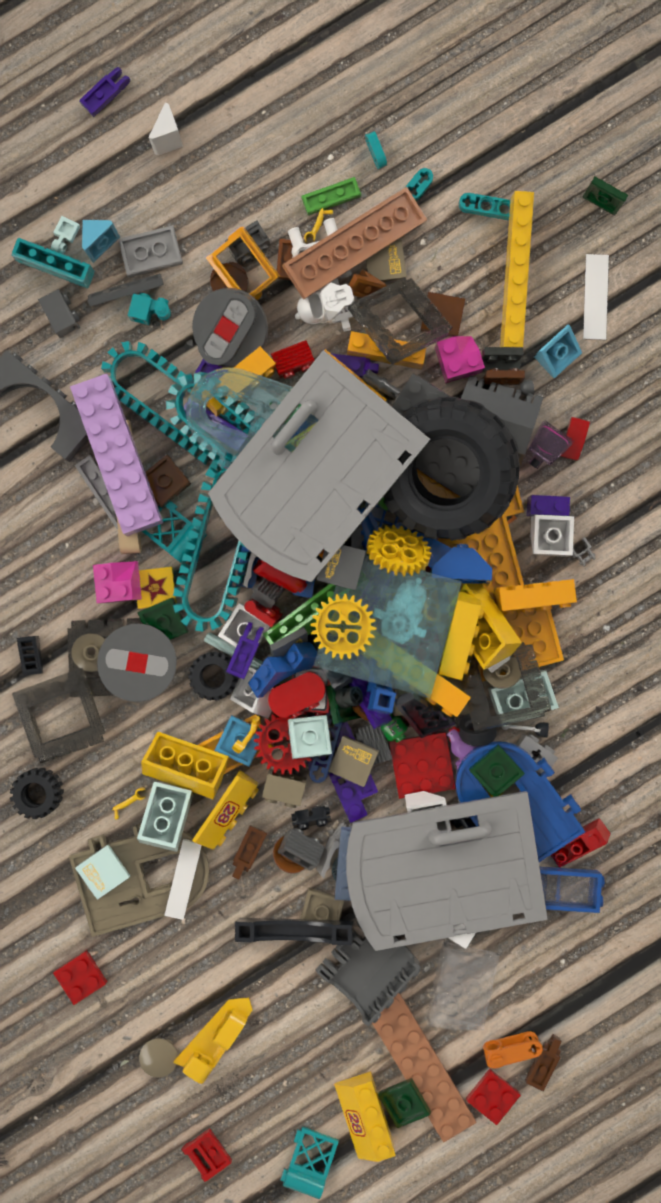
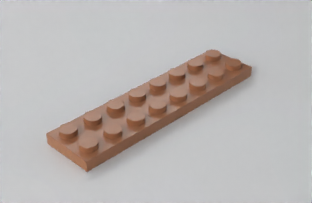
M405 187L290 259L282 267L304 300L419 227L427 219L409 189Z
M398 993L393 998V1004L388 1009L385 1008L381 1012L379 1020L376 1023L372 1022L404 1078L406 1080L413 1079L431 1110L428 1118L444 1143L474 1125L476 1119L402 995Z

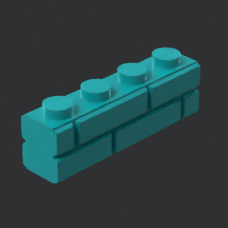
M19 237L11 254L18 263L87 289L95 272L90 264L81 263L77 259L48 248L45 249L40 245Z

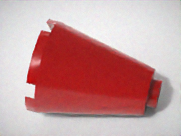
M260 559L252 570L255 574L293 593H301L307 586L306 580L284 573Z

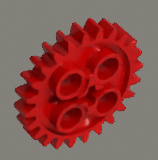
M273 714L271 715V721L265 718L266 726L259 725L262 732L256 731L255 734L259 736V739H254V742L259 744V746L254 747V750L260 751L256 757H263L261 765L267 762V770L274 767V774L279 769L281 770V775H284L285 770H288L290 775H292V769L299 772L300 765L306 768L304 761L311 762V758L292 759L291 743L288 744V748H284V745L268 747L269 744L282 743L283 739H286L288 742L290 741L288 719L292 718L290 716L286 718L278 716L276 718ZM271 731L279 733L280 736L277 740L269 738L268 735ZM274 750H281L283 757L276 760L272 757V752Z

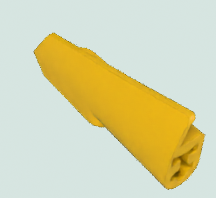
M249 997L229 999L176 1057L174 1063L184 1067L182 1072L200 1084L206 1081L224 1052L229 1050L246 1024L248 1016L253 1010Z

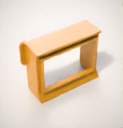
M240 227L228 237V241L207 256L206 259L228 288L240 289L217 256L241 238L270 277L250 293L251 296L258 300L262 297V291L276 281L280 275L246 228Z

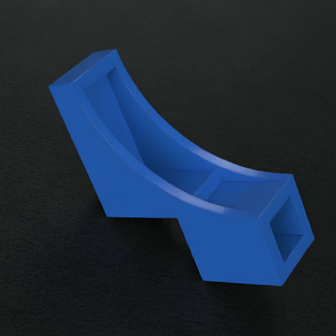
M311 642L294 643L285 656L267 657L248 684L256 697L262 698L272 687L285 678L301 671L310 670L320 658V655Z
M373 658L366 692L371 693L368 710L389 714L393 712L396 693L392 690V671L389 669L384 671L376 665L378 661Z

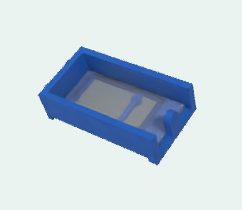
M539 866L547 910L600 913V907H603L601 888H604L605 884L602 873L598 870Z

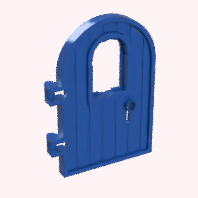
M494 741L488 745L474 748L464 757L457 770L456 791L460 803L490 798L481 783L469 771V768L499 744L525 773L515 784L521 792H528L538 861L541 862L585 833L584 828L574 816V813L576 814L581 811L579 804L571 794L562 799L547 779V777L552 776L555 772L545 757L536 763L530 754L521 747L502 741ZM542 768L544 771L538 775L536 771ZM569 805L570 808L567 809L565 812V810L562 807ZM477 815L469 816L475 825L479 826Z

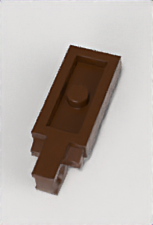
M249 826L234 857L232 865L236 866L232 877L239 880L243 870L248 872L251 869L267 832L255 826Z
M552 1034L548 1043L544 1042L541 1055L535 1058L525 1078L526 1084L544 1092L561 1058L559 1047L562 1041L560 1037Z

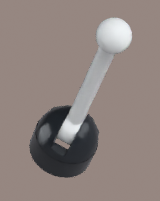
M539 722L535 727L518 725L503 727L501 725L503 730L508 728L534 731L539 737H548V722Z

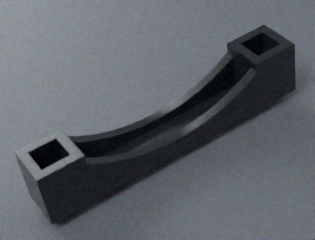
M239 918L235 921V942L293 940L352 946L354 942V921Z

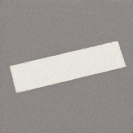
M586 254L583 339L606 340L609 255Z

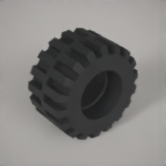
M209 652L194 660L188 675L190 687L194 689L193 692L198 694L200 698H205L208 701H217L232 693L239 677L226 672L231 657L221 652ZM218 665L223 669L225 680L222 685L210 687L204 682L203 671L207 666Z
M33 768L17 777V780L12 784L14 787L10 789V794H13L10 797V802L14 801L15 804L12 807L14 809L18 808L19 811L17 813L19 815L25 814L24 818L27 819L30 817L38 819L39 817L43 818L58 808L59 803L63 799L61 794L64 793V789L60 787L63 783L62 781L58 782L59 776L57 774L53 775V771H46V768ZM31 783H38L45 789L46 799L44 803H36L29 797L28 789Z

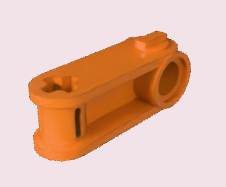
M527 1031L487 1041L483 1045L487 1066L496 1069L536 1058L541 1055L543 1047L538 1041L537 1035L532 1031Z

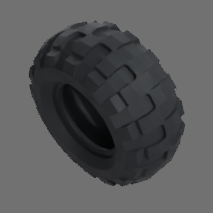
M443 396L442 398L428 399L404 412L402 416L431 439L428 443L439 439H452L467 446L478 461L480 474L478 484L466 495L452 499L438 497L429 492L421 483L417 474L416 457L384 495V503L390 513H394L401 520V524L409 530H416L424 534V537L438 540V538H449L451 541L465 539L469 535L479 534L488 529L508 509L519 480L520 463L518 448L505 423L497 414H493L486 409L484 405L473 400L470 401L458 397ZM405 451L398 460L403 465L411 454Z

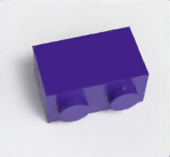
M530 495L527 497L526 516H569L570 497Z

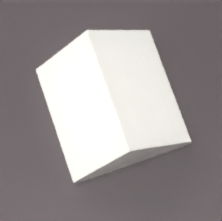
M166 102L149 135L153 151L158 156L183 147L170 106Z

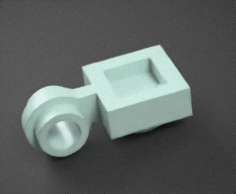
M61 216L53 232L59 239H55L52 242L51 250L64 254L67 248V244L64 243L65 240L73 243L80 225Z

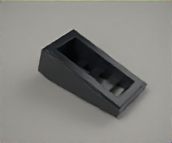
M39 636L17 638L23 676L42 674L43 666ZM32 642L33 646L25 647V643ZM26 650H34V653L26 654ZM35 657L36 661L27 662V658ZM37 665V669L28 670L27 666Z

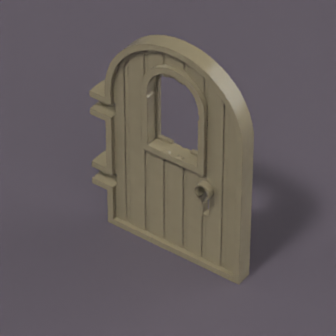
M141 824L133 826L135 836L106 844L105 835H99L88 839L89 849L70 854L69 859L91 936H98L163 917L172 883L150 889L148 881L146 882L144 877L143 863L171 854H180L183 839L193 840L194 836L183 831L178 851L175 852L139 843L137 837ZM100 843L101 848L109 844L130 874V877L97 900L75 867L96 853V844ZM201 846L186 909L201 897L208 882L210 867L208 856L203 846ZM134 897H137V898L140 900V901H135V900H134V901L131 902V903H127V904H124V905H120L121 902L128 901V900L131 901Z

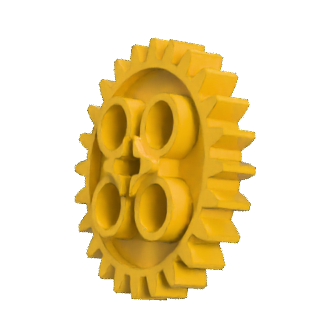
M386 525L384 530L379 527L378 531H373L372 535L369 536L366 553L370 554L369 559L374 560V565L380 564V570L386 568L387 573L394 571L396 576L398 572H401L403 576L407 572L413 576L414 572L419 574L420 570H425V567L428 566L431 557V547L427 546L428 541H423V536L417 537L418 532L411 533L409 529L403 530V526L397 529L395 525L390 529Z
M336 594L335 601L328 597V604L321 602L323 609L316 608L319 615H312L317 620L316 623L310 624L316 627V630L311 632V634H317L318 636L314 642H321L318 648L325 647V654L332 651V658L339 654L340 660H342L344 654H347L348 658L351 659L353 652L356 656H359V649L365 652L364 645H371L368 638H375L370 633L371 630L377 629L371 626V623L376 621V619H370L369 617L373 614V611H366L369 606L368 604L363 607L361 606L362 599L355 602L354 595L350 600H348L347 594H344L343 599H340L339 595ZM332 610L339 612L340 617L336 622L329 619V613ZM353 611L358 612L360 615V620L357 623H352L349 620V614ZM342 621H345L346 625H359L362 629H345V633H343L342 629L327 628L326 624H342ZM331 630L338 633V639L335 642L329 641L327 637ZM352 631L356 632L359 636L356 643L348 641V634Z

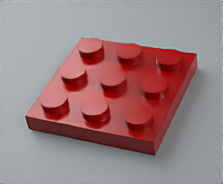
M446 732L433 733L423 738L419 736L405 738L398 743L395 740L389 742L399 799L405 798L406 794L422 791L436 793L456 789Z

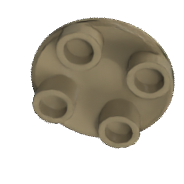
M152 1039L143 1045L139 1055V1062L144 1072L157 1078L165 1077L175 1069L177 1064L174 1063V1060L178 1054L171 1040Z

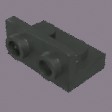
M484 347L481 353L485 367L483 372L492 368L500 370L517 368L520 370L523 347Z

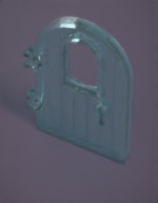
M239 368L214 370L203 376L189 394L186 405V418L189 429L201 446L220 456L218 466L228 469L262 427L263 423L275 411V409L270 408V405L276 404L279 406L293 387ZM223 395L257 407L254 421L250 425L248 434L212 422L206 414L208 401L214 396ZM299 404V405L297 406V408L293 411V413L289 416V418L284 422V424H283V425L280 427V429L276 432V434L273 436V438H275V437L279 434V432L283 429V427L287 424V422L291 419V417H292V416L296 413V411L300 408L301 404ZM310 414L284 447L292 453L319 419ZM227 453L233 455L231 462L225 460Z

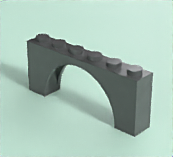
M6 350L0 357V398L12 390L24 387L37 388L47 392L54 399L60 415L59 431L51 448L70 462L89 440L76 403L74 401L69 403L65 399L67 397L66 394L60 389L56 391L52 389V383L44 376L40 379L36 375L38 373L36 369L30 364L26 367L21 363L24 359L15 352L10 354Z

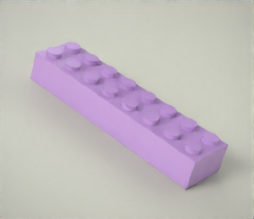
M106 373L70 386L123 534L129 536L162 524V517L111 378Z

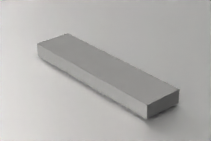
M89 455L77 463L75 467L116 529H118L117 516L101 471L92 455Z

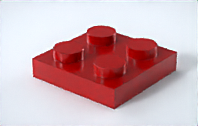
M87 950L53 972L73 1005L107 983L106 978Z
M489 1068L468 1094L466 1100L497 1126L521 1094Z

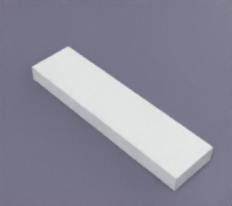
M183 839L164 916L184 919L202 846L192 840Z

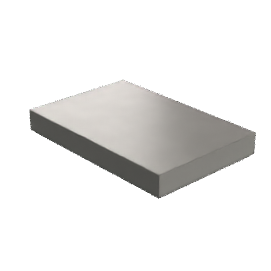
M173 225L118 239L128 278L183 264Z

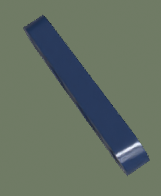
M330 710L327 713L328 724L332 726L333 720L330 719V716H332ZM343 722L334 725V727H338L337 731L329 728V731L335 734V739L331 742L332 754L329 755V759L321 761L319 756H315L309 775L315 783H323L328 777ZM316 762L327 764L326 768L322 767L321 773L324 776L319 777V780H316L314 771L318 772L320 767L316 765Z

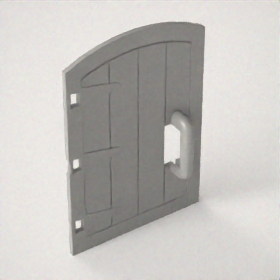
M323 350L208 494L225 525L248 550L284 573L313 582L431 439ZM301 404L300 408L291 417V419L287 422V424L283 427L279 434L275 438H273V436L284 424V422L289 418V416L293 413L297 406ZM310 414L314 415L319 419L318 422L291 453L284 446ZM407 451L411 455L402 465L398 459ZM365 500L370 505L361 514L357 508ZM324 549L329 554L320 562L317 557Z
M527 791L352 823L346 854L348 891L357 921L375 951L439 940L461 934H471L548 920ZM477 815L479 824L477 827L440 833L437 828V822ZM523 913L525 918L513 920V914ZM464 924L466 929L454 931L453 925ZM405 934V940L394 941L393 936Z

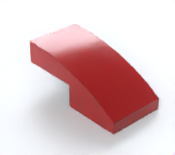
M575 417L570 418L566 436L564 437L568 444L563 439L560 457L575 461L579 460L590 421Z

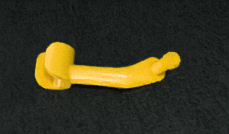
M323 208L320 210L312 231L304 235L305 244H307V238L309 237L313 238V242L316 241L315 236L323 222V214L332 215L333 210H323Z
M259 716L252 719L251 729L242 742L237 740L233 745L232 750L240 754L254 736L259 725Z
M144 787L138 788L135 791V795L113 807L115 820L119 819L118 810L124 809L136 800H143L146 797L139 796L138 791L145 790Z

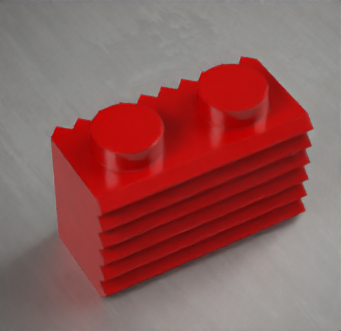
M307 340L271 353L272 360L276 363L275 368L279 378L284 377V379L295 376V373L301 370L306 372L315 361Z

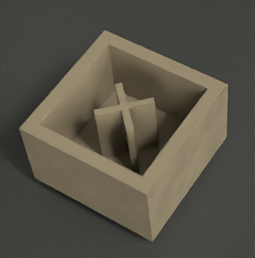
M269 769L262 798H266L267 802L275 804L277 801L284 802L285 806L291 808L301 806L307 778L293 774L290 775L289 773L281 775L280 771L274 774V770Z

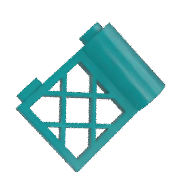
M170 501L164 506L170 510V518L162 520L163 522L171 521L172 531L162 532L160 524L158 525L159 533L150 534L147 529L141 532L167 551L177 561L185 564L186 561H182L184 553L191 552L193 554L195 551L185 549L187 541L193 540L197 542L198 538L188 537L190 529L195 528L200 531L201 526H192V522L176 510L178 506ZM158 506L159 512H161L163 509L160 506ZM175 520H183L187 523L182 530L175 531ZM172 534L173 541L167 547L163 544L162 536Z
M302 1126L301 1130L297 1129L294 1142L297 1144L288 1168L283 1169L280 1181H283L284 1187L320 1199L339 1140ZM304 1134L313 1136L315 1143L305 1147L302 1141ZM325 1141L333 1143L331 1150L323 1154L320 1144ZM317 1146L321 1156L311 1160L307 1151ZM305 1152L309 1162L303 1165L295 1163L297 1156ZM322 1159L326 1165L323 1173L316 1171L313 1166L314 1163Z

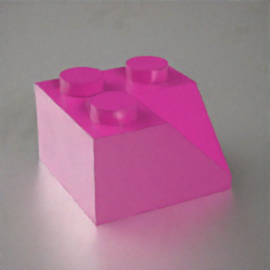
M455 336L438 341L435 345L445 384L483 372L485 367L481 353L472 336Z
M138 561L93 565L96 603L142 600Z

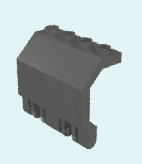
M470 375L461 399L480 403L493 414L498 415L515 440L521 467L544 397L535 395L532 404L530 403L533 396L531 393L527 395L525 401L519 400L521 390L517 389L515 397L512 398L514 388L498 384L497 390L494 392L496 383L492 382L489 390L483 389L484 379L480 378L476 387L478 377Z
M354 931L352 946L337 945L336 949L331 951L332 955L341 962L340 965L337 967L329 959L325 958L323 963L315 970L326 982L334 985L353 1002L362 1014V1022L369 1027L372 1022L376 1023L379 1020L381 1012L385 1008L388 1009L393 1004V998L406 989L408 981L418 976L421 966L419 960L407 946L375 951L365 936L362 938ZM393 936L394 941H400L397 936Z

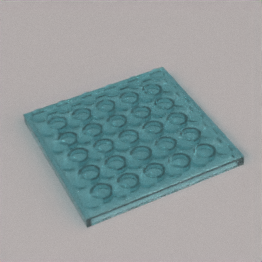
M365 556L356 590L336 585L332 600H336V594L339 595L340 599H343L344 594H347L348 600L353 595L355 596V602L362 599V607L368 604L369 606L366 611H373V614L369 616L370 619H376L375 622L371 623V626L377 629L370 632L375 638H368L371 645H364L365 652L359 649V656H356L353 652L351 659L348 658L347 654H344L342 660H340L339 654L332 658V651L325 654V647L318 649L314 666L430 698L462 581L421 570L419 574L414 572L413 576L408 572L405 576L398 572L396 576L394 571L387 573L386 568L380 570V564L374 565V560H370L369 556ZM332 610L329 613V619L333 622H336L340 617L337 610ZM356 611L351 612L349 620L352 623H357L360 620L359 613ZM342 621V624H326L327 628H340L343 633H345V629H362L359 625H346L345 621ZM329 631L327 635L329 641H337L338 633L336 631ZM352 631L348 634L349 642L356 643L359 636L356 632Z

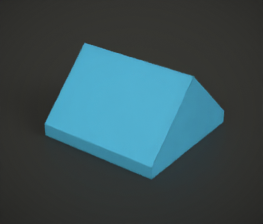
M83 220L82 248L94 263L120 238L118 231L110 220Z
M567 325L534 357L553 378L558 376L582 354L571 326Z

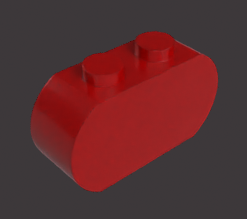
M308 671L273 688L268 698L270 709L277 716L284 718L291 716L293 719L303 714L301 710L307 707L309 710L316 708L320 705L319 701L325 696V681L318 673Z

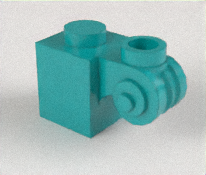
M133 293L127 316L131 321L145 325L150 324L152 314L156 313L160 320H168L171 316V311L168 307L169 301L164 298L154 300L145 293H139V295Z

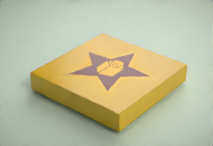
M173 567L139 570L142 600H137L138 609L148 608L171 597L174 598L177 604L176 596H173L175 589Z

